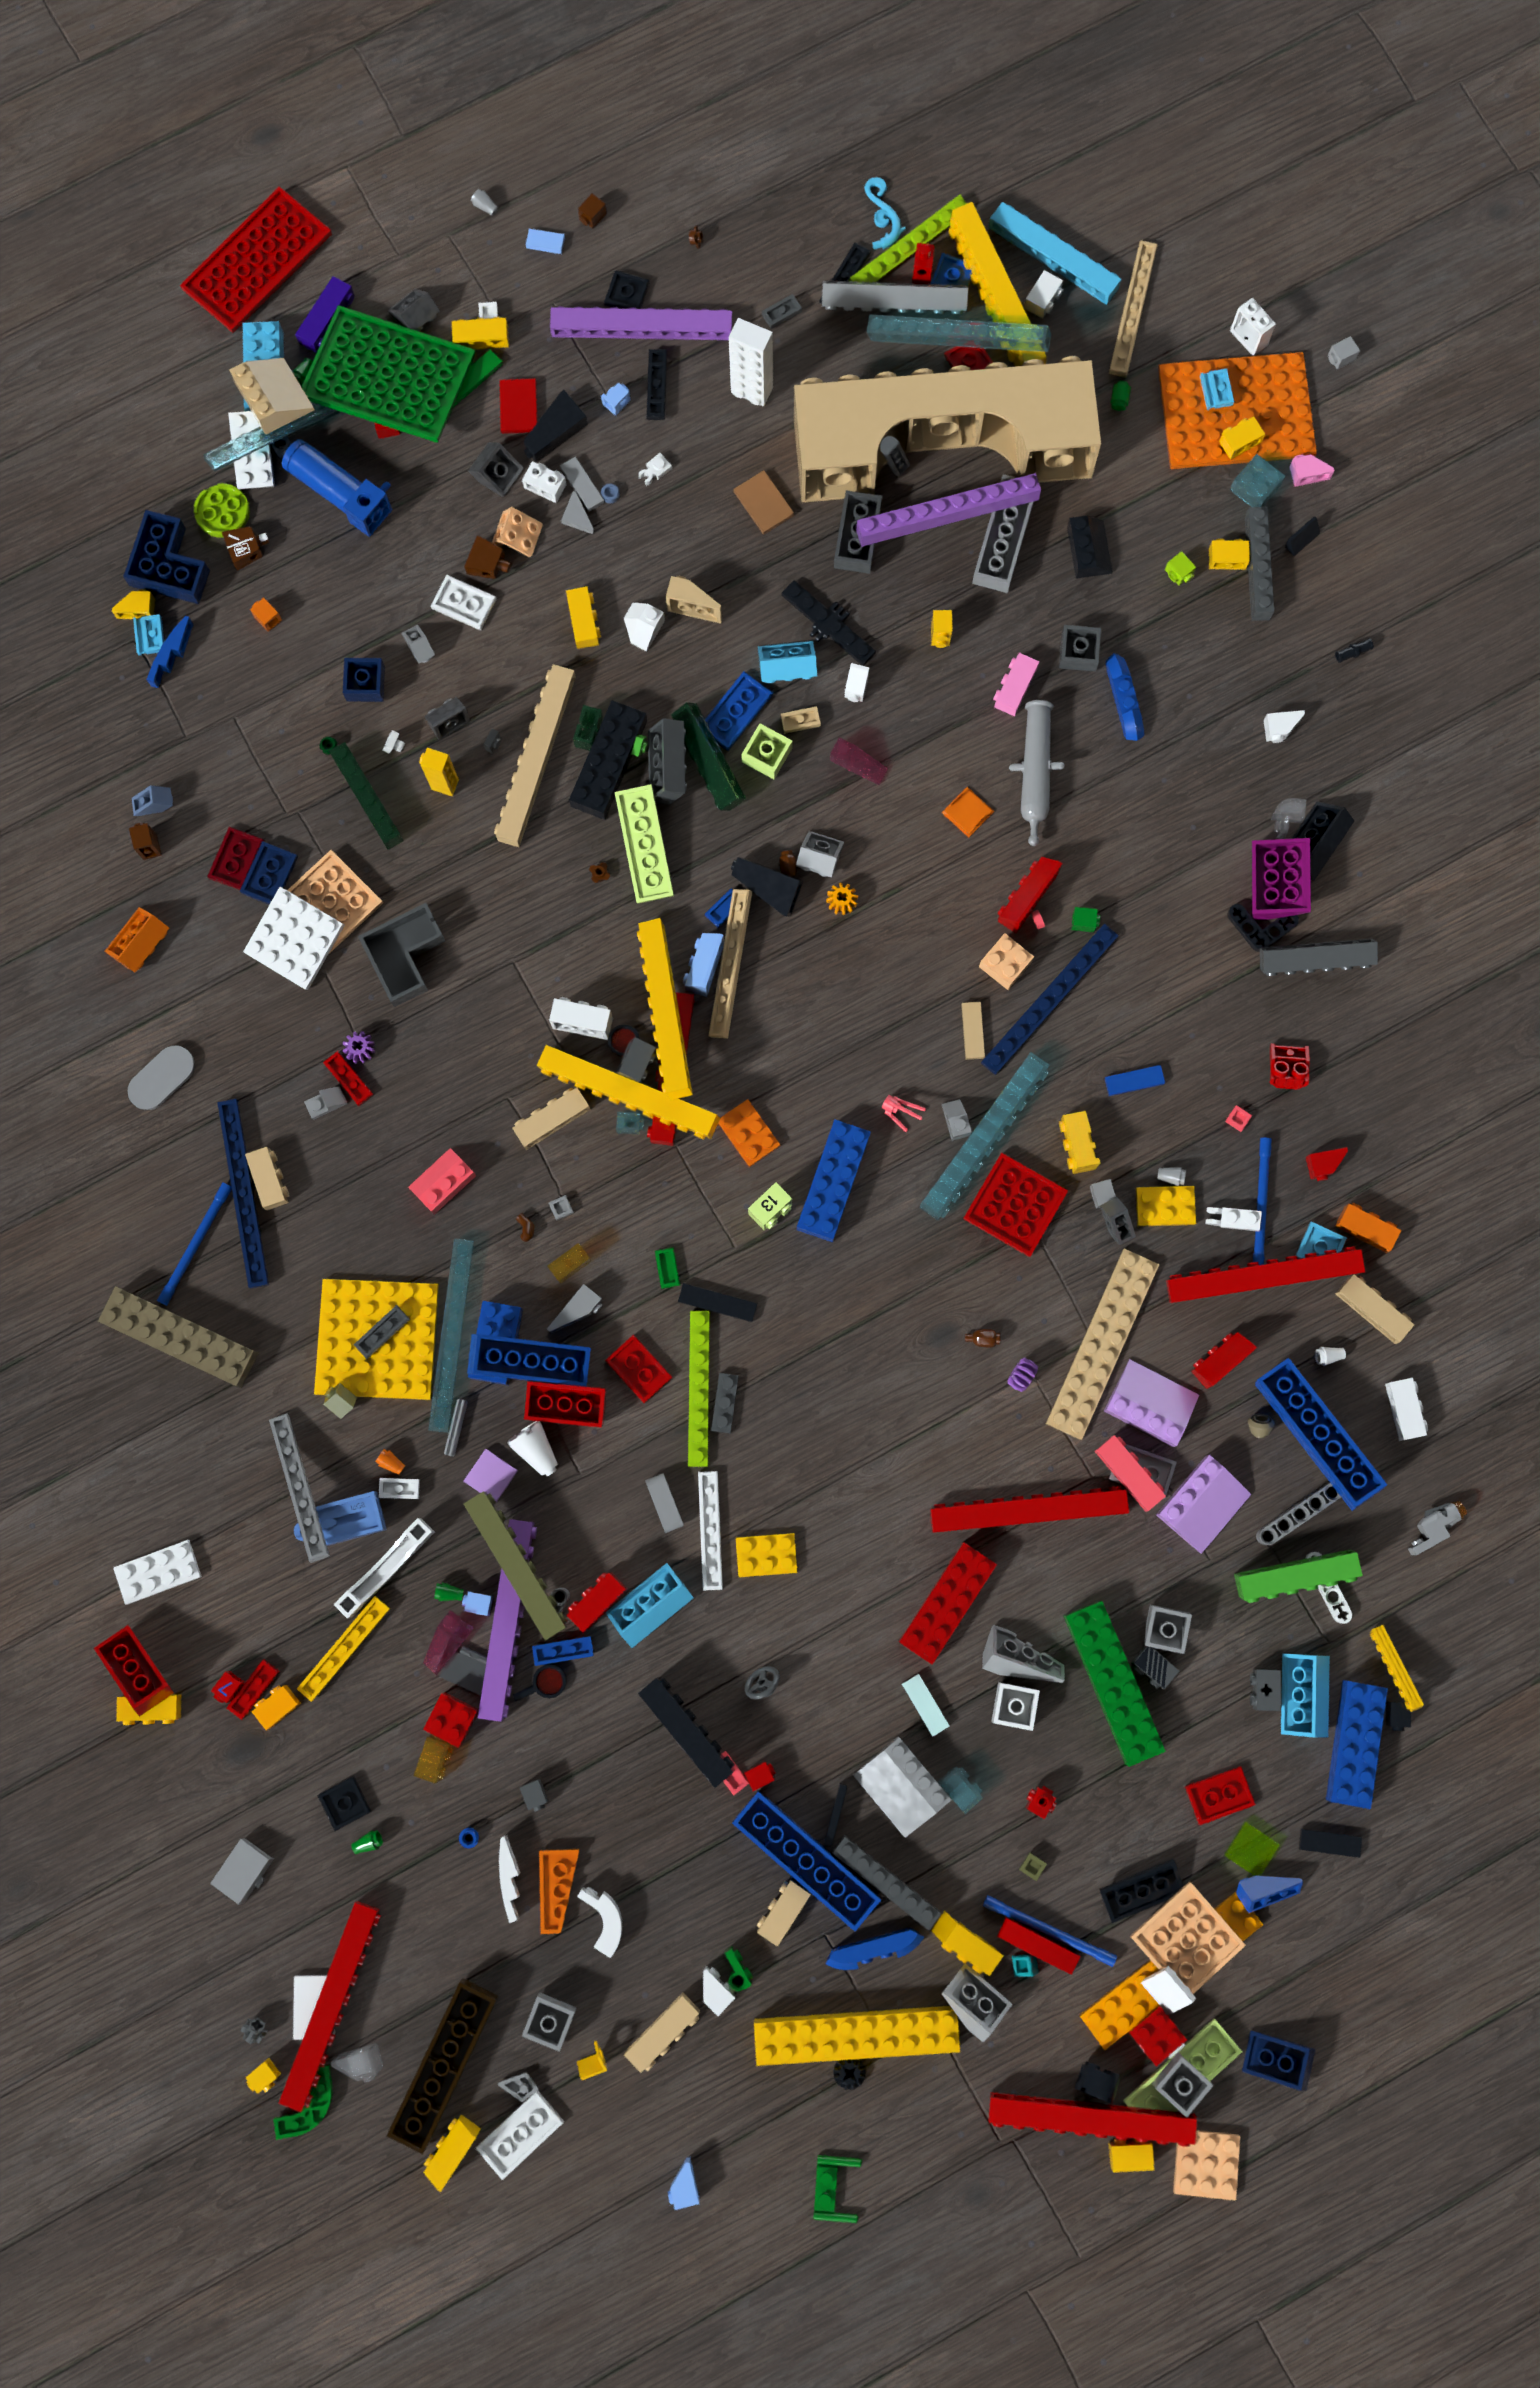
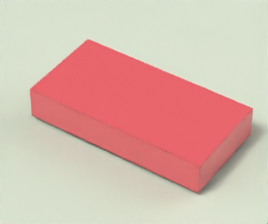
M724 1751L722 1755L726 1757L728 1753ZM736 1764L733 1767L735 1771L723 1781L733 1795L749 1784Z

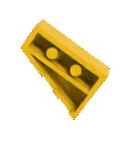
M1086 1111L1063 1115L1061 1121H1059L1061 1133L1064 1132L1065 1135L1063 1146L1065 1151L1069 1153V1158H1067L1069 1170L1072 1169L1073 1174L1096 1170L1100 1160L1095 1156L1094 1149H1096L1095 1142H1092L1091 1128Z
M946 1911L942 1913L931 1929L942 1942V1948L949 1953L952 1951L956 1952V1957L965 1964L967 1962L973 1964L972 1968L979 1974L984 1972L990 1976L1003 1957L995 1947L967 1929L964 1924L953 1919Z

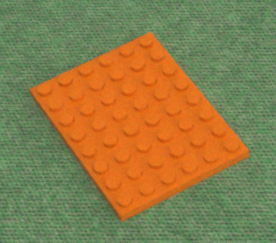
M1303 352L1159 364L1158 371L1170 469L1293 459L1298 455L1316 456ZM1227 369L1234 404L1233 406L1216 409L1214 407L1207 410L1200 374ZM1254 416L1265 433L1262 443L1230 460L1219 443L1222 432L1228 427L1233 428L1237 426L1241 420L1245 418L1250 419Z

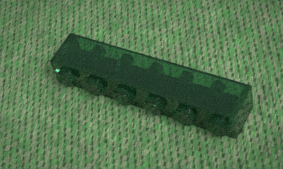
M686 702L673 712L671 717L673 720L684 721V728L686 730L684 744L687 745L690 757L695 761L699 774L704 778L708 791L714 797L715 805L720 811H731L746 800V797L697 703Z
M344 742L331 749L329 753L387 850L404 841L347 744Z

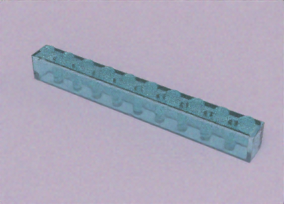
M869 315L866 332L871 341L1048 352L1051 338L1048 325Z
M1030 1052L922 1201L919 1208L937 1221L940 1217H946L950 1211V1208H948L950 1203H956L961 1196L959 1192L963 1186L966 1188L972 1181L971 1174L974 1171L978 1172L984 1164L981 1160L985 1155L987 1157L990 1156L995 1149L992 1145L996 1140L1000 1142L1006 1133L1003 1131L1007 1125L1011 1127L1016 1120L1015 1113L1018 1110L1022 1111L1028 1103L1025 1101L1028 1095L1033 1096L1039 1088L1036 1084L1039 1080L1044 1081L1049 1074V1071H1047L1048 1063Z

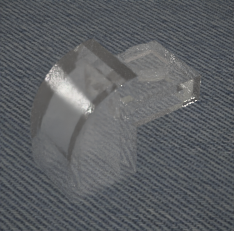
M1289 798L1283 800L1277 806L1271 817V820H1276L1274 832H1277V839H1284L1286 837L1289 822L1301 823L1303 821L1306 809L1305 799Z

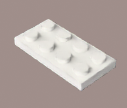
M252 411L228 413L237 489L275 487L269 433L265 435Z
M190 1540L113 1568L125 1605L202 1577Z

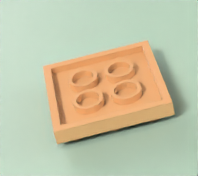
M1196 2130L1195 2145L1190 2144L1189 2147H1183L1177 2143L1174 2194L1236 2201L1240 2135Z

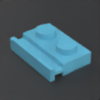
M1227 369L1209 371V373L1205 374L1204 372L1201 373L1200 380L1207 410L1214 407L1216 409L1233 406L1234 399Z
M160 614L144 616L138 619L133 618L137 654L158 653L164 643L162 617Z

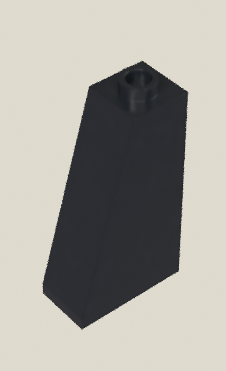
M565 390L560 392L523 441L526 456L529 459L533 458L536 463L588 425L586 415Z
M737 857V860H734L732 863L731 875L782 915L791 917L804 881L743 857Z

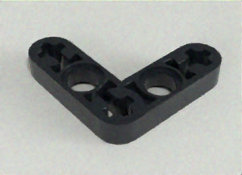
M1240 904L1232 905L1227 913L1231 923L1251 948L1257 952H1260L1261 947H1270L1293 930L1299 922L1298 915L1276 919L1262 930L1248 911ZM1234 910L1241 912L1239 916H1233ZM1245 917L1246 919L1241 924H1239L1238 922H1240L1241 919L1243 920V918ZM1287 918H1288V919L1293 918L1292 924H1291V923H1288V924L1283 928L1282 924L1285 923V921L1287 920ZM1244 924H1251L1253 932L1248 933L1244 931ZM1270 928H1278L1280 931L1279 936H1272ZM1256 932H1258V934L1256 935V937L1254 936L1253 939L1250 938V937L1253 936ZM1263 940V946L1256 945L1257 941Z

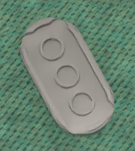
M169 1046L163 1049L130 1081L128 1097L132 1104L143 1110L156 1109L162 1105L192 1076L195 1063L192 1054L181 1046Z

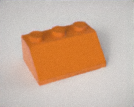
M139 907L104 952L135 973L144 965V960L148 955L155 951V946L158 942L166 937L169 927L153 914Z

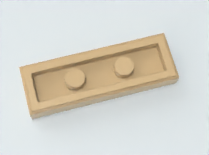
M981 1002L962 1003L965 1060L984 1059Z

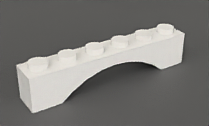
M417 1518L388 1552L359 1581L348 1589L334 1606L347 1619L352 1618L435 1532L421 1518Z

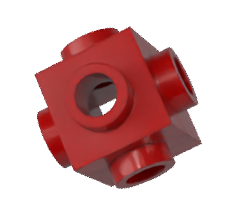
M1036 1786L1035 1790H1030L1026 1798L1029 1801L1025 1808L1045 1820L1048 1812L1052 1813L1057 1803L1054 1802L1056 1797L1052 1795L1053 1791L1045 1786L1039 1788ZM1044 1798V1802L1039 1804V1800Z

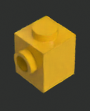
M268 2058L245 2077L247 2079L246 2083L257 2094L262 2090L266 2093L275 2085L273 2081L281 2073L271 2059Z

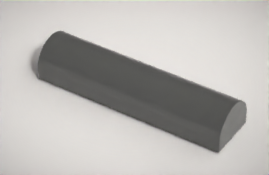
M892 436L883 438L880 443V450L893 474L898 478L910 466V463L896 438Z

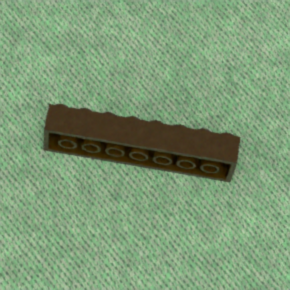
M462 1978L386 2135L387 2137L423 2155L499 1997L498 1995Z

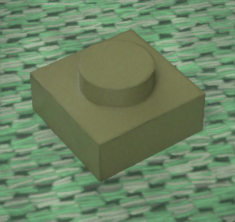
M1029 1852L1019 1870L1037 1881L1047 1863Z

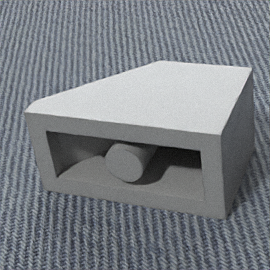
M418 625L402 632L407 645L418 663L428 662L435 656L425 634Z
M961 1100L942 1104L951 1140L970 1136L972 1131Z

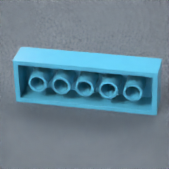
M279 321L243 323V363L246 361L284 358V336ZM244 399V412L251 411ZM285 425L269 434L285 433Z

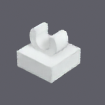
M391 731L382 751L388 754L392 749L401 752L405 743L397 740L399 733Z

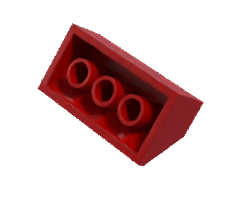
M1041 857L1039 861L1035 860L1029 868L1031 870L1028 876L1024 875L1019 882L1020 888L1018 891L1013 890L1009 896L1010 902L1008 905H1003L997 913L1000 915L998 922L1016 934L1058 876L1063 863Z
M527 1381L524 1420L602 1428L605 1418L606 1388Z

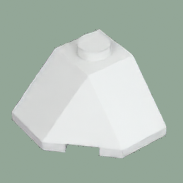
M632 603L624 617L630 642L647 652L665 622L664 612L649 604Z

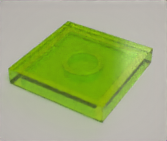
M1244 1821L1224 1856L1253 1876H1261L1280 1844Z

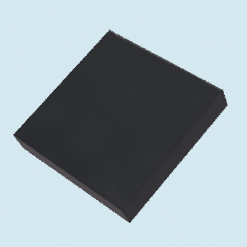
M615 270L604 305L619 309H641L650 284L649 280Z
M355 1776L317 1795L334 1831L372 1812Z

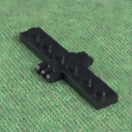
M795 580L782 592V596L814 623L810 636L813 638L818 633L819 635L815 638L817 642H820L822 638L826 640L830 637L862 666L875 655L876 651L843 623L850 613L846 611L841 615L845 610L842 606L836 611L835 609L839 606L837 601L827 609Z

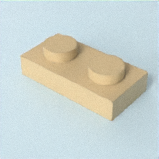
M817 706L780 714L784 734L821 726Z

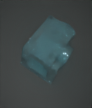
M617 1112V1134H640V1130H644V1119L641 1118L640 1113ZM629 1122L635 1123L633 1127L627 1126Z

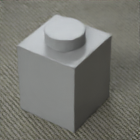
M1350 336L1332 345L1328 358L1330 363L1336 369H1339L1355 361L1360 350Z
M1111 1179L1097 1182L1090 1186L1096 1209L1101 1208L1100 1205L1116 1197Z

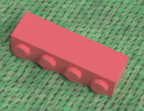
M1111 1436L1094 1452L1142 1509L1148 1512L1166 1497L1163 1493L1165 1489L1160 1483H1155L1150 1478L1152 1474L1146 1467L1142 1468L1138 1464V1457L1132 1451L1130 1453L1125 1448L1126 1443L1121 1437Z

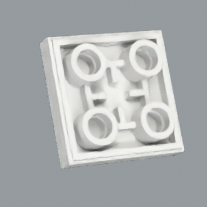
M1169 1966L1144 1978L1141 1982L1168 2015L1193 2003L1196 1999L1190 1989L1184 1985L1176 1972Z

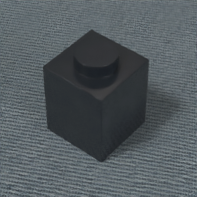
M1386 1701V1726L1392 1727L1394 1731H1405V1727L1411 1728V1711L1406 1708L1405 1702Z

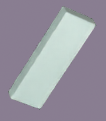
M919 1674L902 1683L932 1736L949 1727Z

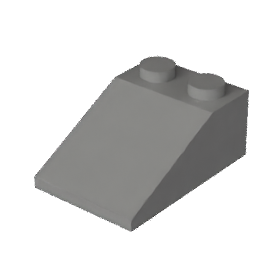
M965 1963L942 1993L965 2027L982 2042L992 2034L1013 2005Z

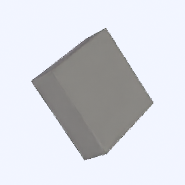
M566 1195L549 1202L556 1221L574 1213Z

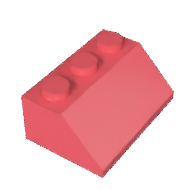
M450 1148L408 1188L435 1215L473 1180L476 1174Z

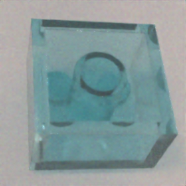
M1256 454L1234 479L1230 491L1251 507H1263L1280 488L1285 475Z

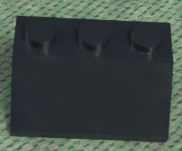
M1088 515L1070 518L1067 530L1076 579L1112 574L1104 521Z

